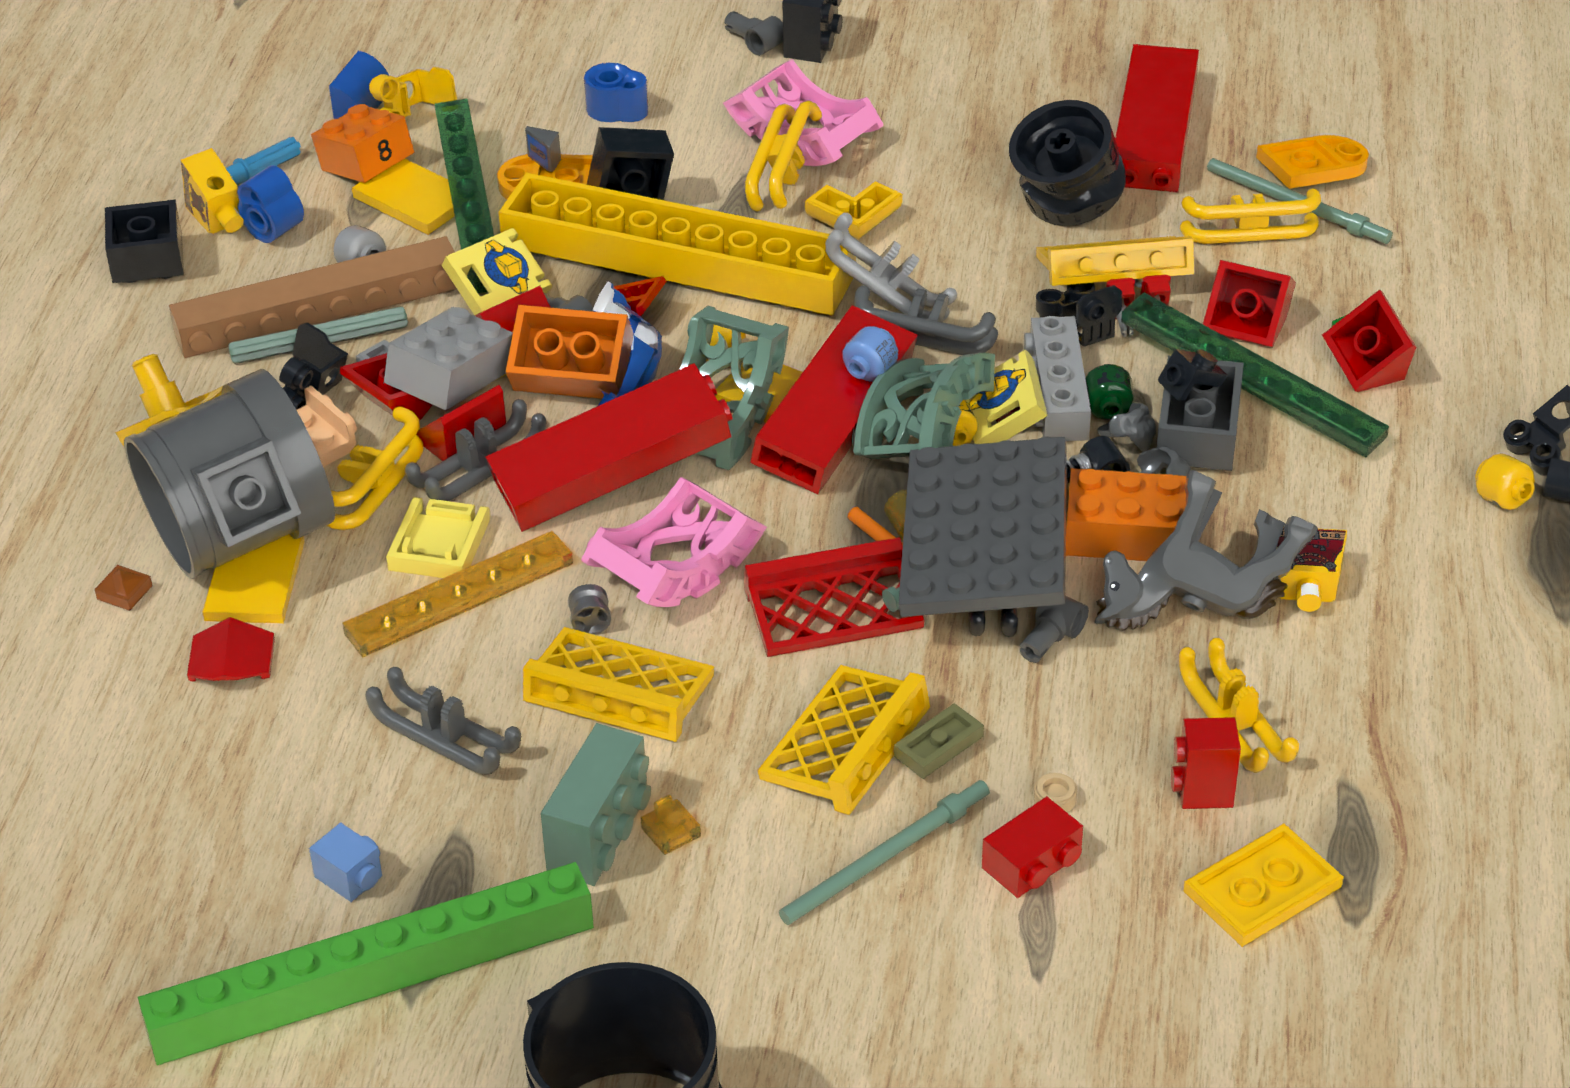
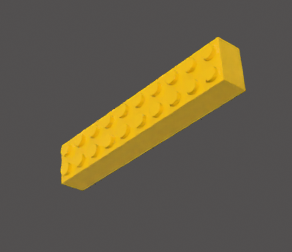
M527 172L499 211L500 232L502 233L514 228L518 233L515 241L522 240L528 250L533 253L581 262L586 265L614 269L620 272L638 274L649 278L664 276L666 281L682 285H690L715 292L747 297L753 300L757 299L776 303L786 307L814 311L819 314L834 315L853 280V277L837 267L829 259L826 253V240L829 236L827 233ZM840 245L841 251L856 262V256Z

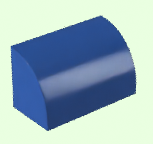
M358 50L329 85L334 119L348 113V109L355 105L365 104L368 107L377 109L382 101L376 100L369 90L370 82L374 77L380 74L389 75L376 58Z

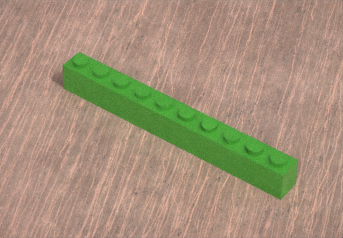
M573 862L139 996L137 998L156 1065L592 929L594 924L591 893L577 863Z

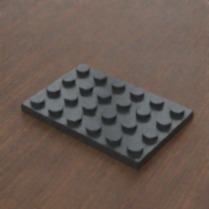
M1041 437L1039 439L1019 441L1004 440L996 443L963 444L960 446L938 448L925 447L919 451L918 449L910 450L898 604L901 617L1065 604L1067 446L1065 437Z

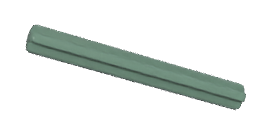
M395 307L313 326L326 333L330 343L405 328L408 326V320L404 307ZM298 328L231 342L228 347L231 360L237 364L293 352Z

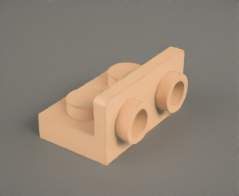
M309 386L304 389L306 405L297 409V412L313 441L323 467L350 453L356 445L355 433L357 432V427L349 413H343L326 394L322 395L313 386Z

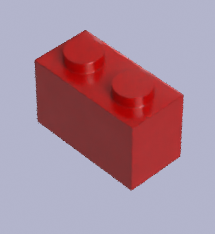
M1235 717L1183 719L1182 735L1174 737L1175 762L1179 763L1178 766L1171 767L1172 792H1179L1182 809L1234 807L1241 753Z
M1046 796L983 838L982 869L1016 898H1019L1029 890L1041 887L1048 877L1063 867L1073 865L1082 853L1083 825Z

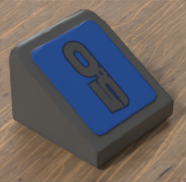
M527 126L525 133L528 157L547 171L553 172L561 160L559 132Z

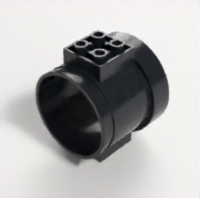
M633 962L601 964L578 971L564 978L551 989H547L527 1000L529 1018L524 1030L523 1051L528 1088H578L602 1077L624 1073H644L665 1077L683 1084L682 1088H722L718 1077L716 1025L711 1009L697 989L682 977L668 970L653 965Z

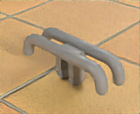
M842 213L837 218L834 230L826 240V253L837 267L868 287L872 292L903 314L908 315L912 301L897 292L896 289L898 287L912 297L915 296L918 288L926 290V306H934L939 294L928 291L908 277L919 262L917 256L912 254L904 263L896 268L890 262L899 254L900 244L893 241L879 256L849 233L848 228L853 221L849 213ZM840 245L844 249L849 251L851 254L856 256L858 259L863 261L865 264L870 266V271H868L860 264L855 262L853 259L845 255L841 251ZM947 288L942 292L949 296L948 305L957 298V291L954 288ZM947 307V311H946L944 320H945V319L949 316V314H950V311H949V308H948V307ZM924 310L922 318L928 319L931 311Z

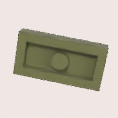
M954 703L894 744V757L924 779L984 737V725Z

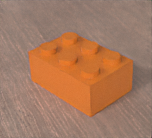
M518 305L506 366V375L513 391L598 399L604 397L602 392L604 391L608 394L612 392L617 396L628 369L634 335L628 315Z
M1071 468L1066 527V556L1105 558L1110 551L1115 550L1124 554L1126 560L1147 561L1152 553L1174 532L1176 523L1183 514L1186 506L1184 488L1187 476Z

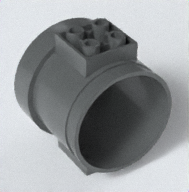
M259 369L225 384L222 387V395L148 427L146 431L137 435H129L124 439L128 464L144 505L169 553L184 574L191 579L201 575V572L217 568L288 534L293 539H298L334 522L335 507L332 492L313 441L290 398L277 380L265 369Z

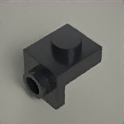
M1175 349L1158 377V382L1177 400L1185 401L1195 383L1221 387L1228 375L1217 365V358L1204 350L1190 352Z

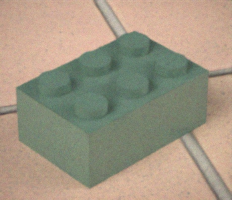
M599 723L595 724L540 813L546 871L576 862L586 884L595 886L602 872L608 871L611 868L616 848L621 840L625 841L628 839L635 816L639 810H644L647 807L651 796V786L647 785L646 776L649 767V757L645 755L643 736Z

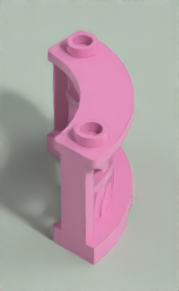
M792 59L775 67L723 103L729 114L750 137L756 135L760 140H762L771 115L778 105L785 103L791 105L796 110L800 103L807 100L816 103L822 112V118L819 121L823 127L803 129L797 143L803 153L805 166H821L835 162L843 156L840 149L862 133L872 132L883 127V122L867 97L848 100L835 97L823 91L805 76ZM772 80H775L778 84L777 97L768 85ZM762 88L764 97H757L755 92ZM784 120L778 135L787 134L790 124L786 120Z
M681 477L675 486L671 488L664 500L642 519L621 528L600 527L589 540L581 561L589 566L607 568L640 590L636 597L646 604L655 607H673L680 605L681 599L691 595L697 599L719 585L720 578L718 576L730 565L737 568L759 541L767 526L739 511L699 485ZM700 498L712 505L702 522H700V507L697 503ZM696 505V508H695L694 512H692L691 514H689V513L692 511V509L694 508V506ZM721 510L731 516V520L729 522L716 521L718 511ZM692 540L691 558L682 562L670 560L651 561L654 546ZM705 541V549L700 550Z

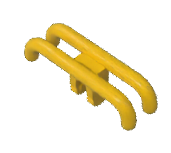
M807 100L800 103L796 110L791 105L784 103L778 105L773 111L745 181L746 199L753 211H761L764 205L759 195V181L767 161L772 167L769 178V192L773 204L778 209H783L787 206V199L783 192V183L787 185H795L797 183L799 174L796 170L801 169V167L803 168L805 163L804 156H802L803 153L797 143L808 116L815 122L822 118V112L816 103ZM784 120H786L790 124L787 134L778 135Z
M1312 188L1307 191L1306 199L1278 202H1265L1262 194H1253L1251 203L1246 204L1240 195H1232L1231 204L1213 206L1200 205L1195 202L1193 197L1186 196L1182 199L1181 204L1182 208L1190 216L1204 220L1233 218L1237 228L1201 230L1194 227L1191 221L1185 220L1180 224V231L1184 236H1191L1193 242L1200 244L1307 237L1312 235L1319 226L1317 215L1310 212L1316 210L1320 205L1321 194L1317 189ZM1307 213L1303 224L1269 226V216Z
M397 407L393 410V418L398 422L404 423V426L383 451L368 446L355 445L349 455L352 461L345 459L337 466L338 474L344 480L351 481L353 485L344 491L331 490L335 507L356 503L370 488L373 491L354 512L345 515L335 513L334 522L326 525L327 527L337 530H348L361 526L405 477L406 465L410 462L416 463L420 459L424 450L423 442L416 435L420 424L419 418L413 411L404 407ZM407 446V447H408V450L403 454V456H402V457L397 461V463L395 464V463H394V460L399 456V454H400V453L405 449V447Z
M1213 638L1208 646L1210 666L1219 682L1217 701L1199 677L1195 663V651L1190 647L1181 649L1179 653V668L1183 682L1208 718H1236L1241 746L1240 763L1247 770L1254 773L1264 770L1269 761L1268 750L1278 761L1288 763L1296 758L1299 751L1298 740L1293 737H1288L1284 741L1281 740L1258 709L1259 694L1256 689L1249 685L1246 687V676L1240 669H1229L1225 658V644L1222 639ZM1252 727L1267 749L1257 747L1252 751L1239 731Z

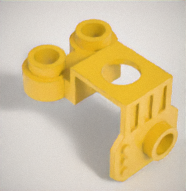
M432 67L430 71L416 69L396 78L380 74L374 77L369 85V90L373 97L378 101L384 102V107L379 110H388L390 113L404 117L411 115L410 106L420 102L434 104L439 112L451 115L455 114L458 109L454 77L448 69ZM406 81H410L413 86V93L410 98L408 97L407 84L404 83Z

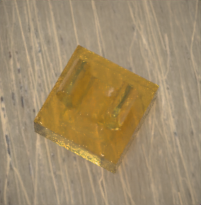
M670 794L655 801L654 810L641 816V829L664 855L701 837L700 824L678 799L672 800Z

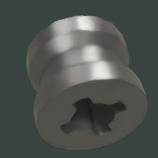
M585 584L578 586L569 594L568 606L571 612L570 619L573 629L595 635L603 632L610 625L611 613L608 607V595L601 586Z

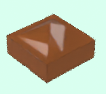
M117 564L94 590L97 600L130 611L153 585L151 576Z

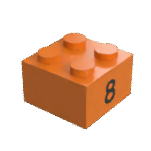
M365 104L349 108L348 113L338 119L325 122L321 129L311 134L322 171L363 183L415 153L404 116L390 113L388 110L368 107Z

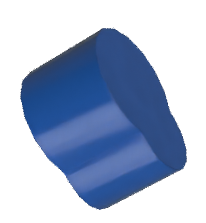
M609 62L595 65L585 72L586 111L591 118L600 122L610 123L618 121L637 122L648 115L647 79L644 74L631 70L625 65Z
M270 165L238 186L239 214L244 219V226L259 241L271 243L303 221L304 209L301 200L294 191L290 179L279 167Z

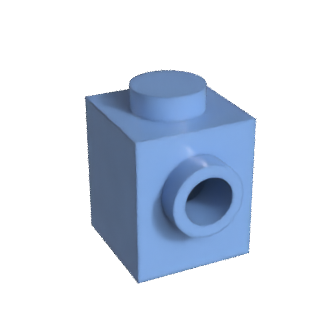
M339 823L309 848L314 877L350 902L364 891L371 889L378 879L382 877L379 858L380 850L376 843L368 836H360L342 823Z

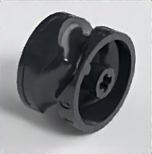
M1079 100L1052 102L1032 111L1017 125L1012 133L1009 142L1010 160L1016 171L1020 174L1019 184L1031 212L1039 219L1059 226L1083 224L1102 216L1114 206L1122 195L1126 184L1125 167L1118 152L1109 119L1098 107Z

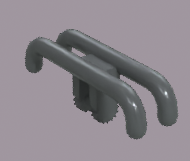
M866 286L858 287L855 292L854 305L917 334L915 345L965 355L987 352L993 347L998 338V330L993 327L996 318L991 312L984 313L980 322L971 328L943 323L949 303L948 294L939 293L929 318L925 319L922 318L924 306L927 303V291L918 288L916 290L908 315L874 308V304L869 300L870 290Z
M521 399L515 400L512 403L510 419L495 431L490 421L483 417L474 423V437L466 428L456 432L457 453L426 472L421 473L417 463H408L405 467L408 482L417 488H425L426 494L430 499L450 501L491 477L492 475L485 456L496 452L497 446L511 439L522 428L527 415L525 401ZM536 413L532 416L531 429L525 438L546 429L547 423L543 414ZM462 467L468 471V473L448 485L440 487L439 481Z
M392 667L387 671L389 686L402 703L421 713L422 726L391 710L383 700L382 692L378 687L372 686L366 691L365 697L368 707L382 724L473 772L482 775L492 774L500 766V753H513L521 745L522 736L519 728L515 726L508 727L505 735L501 736L465 717L462 700L452 696L444 702L442 690L434 686L426 688L423 695L418 694L408 686L399 667ZM464 735L488 748L484 751L483 757L455 742Z

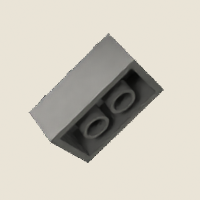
M1218 360L1217 365L1228 375L1221 387L1195 383L1185 401L1177 400L1164 388L1157 448L1167 446L1175 450L1182 459L1187 461L1190 467L1232 471L1244 363Z

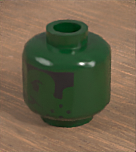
M1104 364L1091 370L1085 378L1091 413L1095 417L1105 420L1112 419L1117 414L1128 413L1131 404L1134 403L1133 382L1129 372L1123 367L1114 364Z

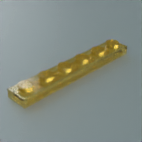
M552 530L342 622L344 635L363 658L572 565V552Z

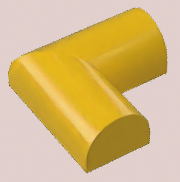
M876 181L855 197L825 185L805 200V211L808 216L833 228L837 218L842 213H849L853 221L848 231L854 238L860 239L901 207L903 194Z

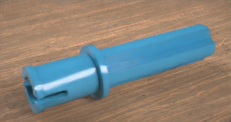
M288 137L245 159H235L233 165L226 167L236 185H239L270 165L278 166L298 156L301 153V145L294 137Z

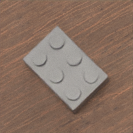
M451 307L388 344L384 383L447 410L506 374L513 332L501 328L496 322L485 321L471 315L464 308Z

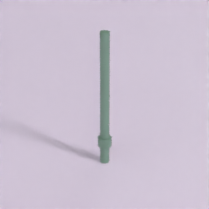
M1212 158L1208 163V171L1280 201L1306 199V196L1215 158ZM1322 202L1316 210L1310 212L1346 227L1347 232L1358 237L1365 235L1388 244L1393 235L1392 231L1371 223L1370 218L1358 213L1351 215Z
M979 780L959 794L951 793L938 801L936 809L780 909L779 915L786 925L792 924L944 823L952 824L967 814V808L990 794L989 787L983 780Z

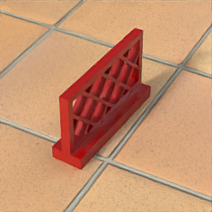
M900 537L745 565L744 591L747 601L751 602L767 657L924 628L925 620L923 615L897 619L887 614L889 609L885 603L879 610L862 601L870 590L882 596L883 590L888 587L876 582L880 577L898 574L900 580L903 550ZM852 582L863 586L856 597L838 589L840 585ZM814 589L824 593L817 604L799 596L801 592ZM776 596L785 600L777 612L761 603V599ZM831 597L848 605L841 617L824 609V606ZM792 604L809 612L802 624L784 616ZM855 610L873 618L868 625L858 626L848 621V619ZM816 617L834 625L830 632L818 633L809 627ZM779 624L795 633L791 639L773 642L771 632Z

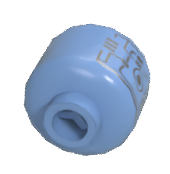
M868 326L859 330L843 349V361L849 373L855 378L873 382L878 375L883 374L898 359V348L894 337L888 331L874 326Z

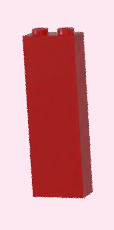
M1133 44L1115 137L1118 152L1126 171L1125 188L1179 192L1197 80L1198 49Z
M851 305L757 434L750 463L813 493L819 494L853 445L852 433L857 426L865 396L873 383L855 378L849 373L843 361L844 347L859 330L868 326L882 328L888 331L895 339L898 348V359L896 361L912 358L918 335Z
M695 363L485 457L499 492L521 532L731 438L728 421L733 420L726 401L724 399L717 400V391L708 374L702 376Z

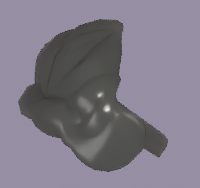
M1134 402L1130 406L1129 413L1113 416L1109 423L1100 426L1097 430L1099 436H1128L1142 452H1145L1153 443V438L1156 434V424L1149 414L1148 406Z
M1167 446L1145 451L1139 454L1137 458L1138 466L1141 469L1140 473L1156 474L1165 468L1166 474L1187 476V473L1191 470L1187 461L1182 459L1175 450Z

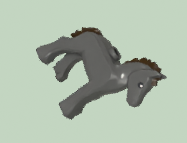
M1189 470L1184 488L1186 506L1183 514L1177 521L1174 532L1152 553L1140 572L1136 574L1129 566L1125 555L1118 551H1110L1103 560L1105 574L1104 597L1096 601L1101 609L1097 613L1095 623H1106L1108 628L1115 627L1122 631L1128 627L1132 630L1138 626L1144 627L1150 618L1156 619L1161 609L1167 606L1172 594L1182 597L1181 602L1183 605L1198 612H1204L1206 608L1224 616H1239L1244 619L1259 617L1276 605L1275 599L1285 596L1284 590L1287 589L1288 585L1281 582L1279 578L1289 573L1294 559L1311 542L1318 527L1297 516L1289 517L1285 524L1269 515V513L1259 509L1254 522L1258 535L1256 552L1252 559L1240 568L1219 552L1199 542L1222 492L1214 489L1216 481L1213 478L1195 470ZM1284 528V540L1277 548L1279 537Z

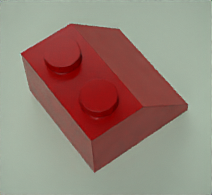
M1220 260L1201 330L1273 348L1287 318L1296 282L1289 275Z

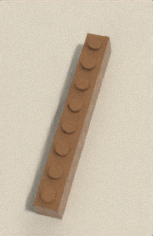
M447 236L170 304L169 310L174 334L184 358L227 348L231 342L296 329L303 323L308 322L311 325L325 323L456 290V286L442 267L445 257L455 253Z

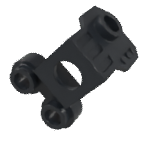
M1094 283L1067 285L1065 292L1057 289H1044L1036 294V311L1039 313L1040 318L1047 316H1075L1077 329L1082 327V333L1078 332L1079 343L1085 347L1115 337V318L1122 310V290L1113 285L1095 291L1096 286Z
M308 322L300 324L293 346V357L285 363L279 376V381L285 384L283 390L290 398L296 410L306 405V399L304 398L305 388L313 386L323 395L342 381L343 376L340 374V368L345 366L348 356L347 352L330 343L326 333ZM327 376H330L332 379L325 384Z
M1568 385L1533 413L1534 421L1532 423L1524 420H1514L1507 425L1503 433L1507 449L1514 454L1530 452L1529 456L1532 467L1540 475L1548 474L1552 458L1563 460L1561 451L1566 447L1563 433L1570 428V417L1558 419L1552 415V410L1557 404L1564 402L1567 413L1570 416V386ZM1550 453L1547 456H1541L1542 454Z

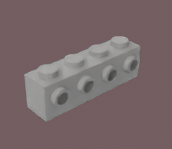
M1075 316L1031 318L1030 333H1024V350H1027L1034 359L1047 411V417L1035 423V427H1042L1043 437H1065L1066 441L1089 440L1091 409Z

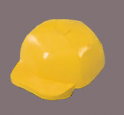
M151 354L136 360L131 367H133L144 393L139 396L149 418L115 433L124 446L125 437L132 434L137 435L146 431L148 427L222 395L223 386L184 402L175 380L169 382L157 354Z

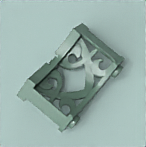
M708 305L689 321L687 329L689 339L680 369L695 363L702 376L708 374L711 378L731 366L733 379L741 391L744 392L741 400L727 402L731 413H734L732 415L733 420L728 421L731 438L696 453L716 459V467L730 470L751 445L752 440L748 435L754 424H762L774 397V395L768 393V390L773 380V374H781L789 327L777 323L768 325L722 312ZM714 325L732 330L731 348H728L726 340L719 332H717L719 337L717 344L710 346ZM740 332L756 336L758 340L742 343ZM742 361H743V368L745 369V371H747L749 368H753V369H752V372H751V376H750V378H748V379H743V378H742V375H741V362H742Z
M965 354L952 360L950 363L924 365V360L919 358L896 361L883 374L875 378L865 396L857 426L852 433L854 454L869 459L909 457L910 450L918 449L919 451L925 447L953 446L956 425L962 412L958 407L963 400L971 399L979 392L994 391L995 354ZM932 388L930 392L923 394L924 389ZM920 396L909 406L908 410L901 405V402L908 397ZM885 435L888 443L894 440L893 445H882L883 436ZM910 435L919 439V443L907 444Z

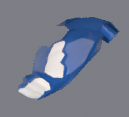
M607 281L599 294L592 311L627 314L634 335L628 369L617 396L612 392L608 394L602 391L604 397L598 406L651 383L656 376L662 354V335L660 332L632 311L624 295L614 289L613 284Z

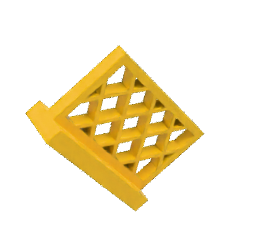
M1166 236L1036 247V258L1049 270V282L1052 286L1106 282L1110 279L1120 278L1141 279L1145 276L1164 274L1169 276L1194 274V246L1191 236Z
M564 627L538 660L529 659L524 665L523 701L676 742L682 734L684 718L714 677V666ZM571 643L584 648L567 651L565 646ZM612 654L622 658L604 661L602 656ZM592 659L595 663L582 667H577L575 662ZM650 664L659 668L642 671L639 666ZM630 669L632 674L616 678L612 673ZM688 674L697 678L680 681L677 676ZM664 679L670 682L668 685L655 688L650 683Z
M840 665L758 769L759 779L833 800L835 811L850 815L893 758L894 744L909 735L930 708L925 676L910 672L903 681ZM845 681L861 685V687L839 692L840 687ZM885 692L894 693L891 698L875 702L873 696ZM867 698L869 705L847 711L845 704ZM839 706L841 713L819 719L818 716L822 711ZM875 716L870 725L855 729L853 722ZM845 724L849 729L847 732L827 737L824 732L825 730ZM818 733L821 738L820 740L800 746L797 744L802 737ZM855 743L849 752L834 756L832 749ZM826 751L829 757L806 764L803 759L804 757ZM798 760L800 765L786 771L777 769L780 764ZM834 769L833 774L828 779V783L811 778L813 775Z

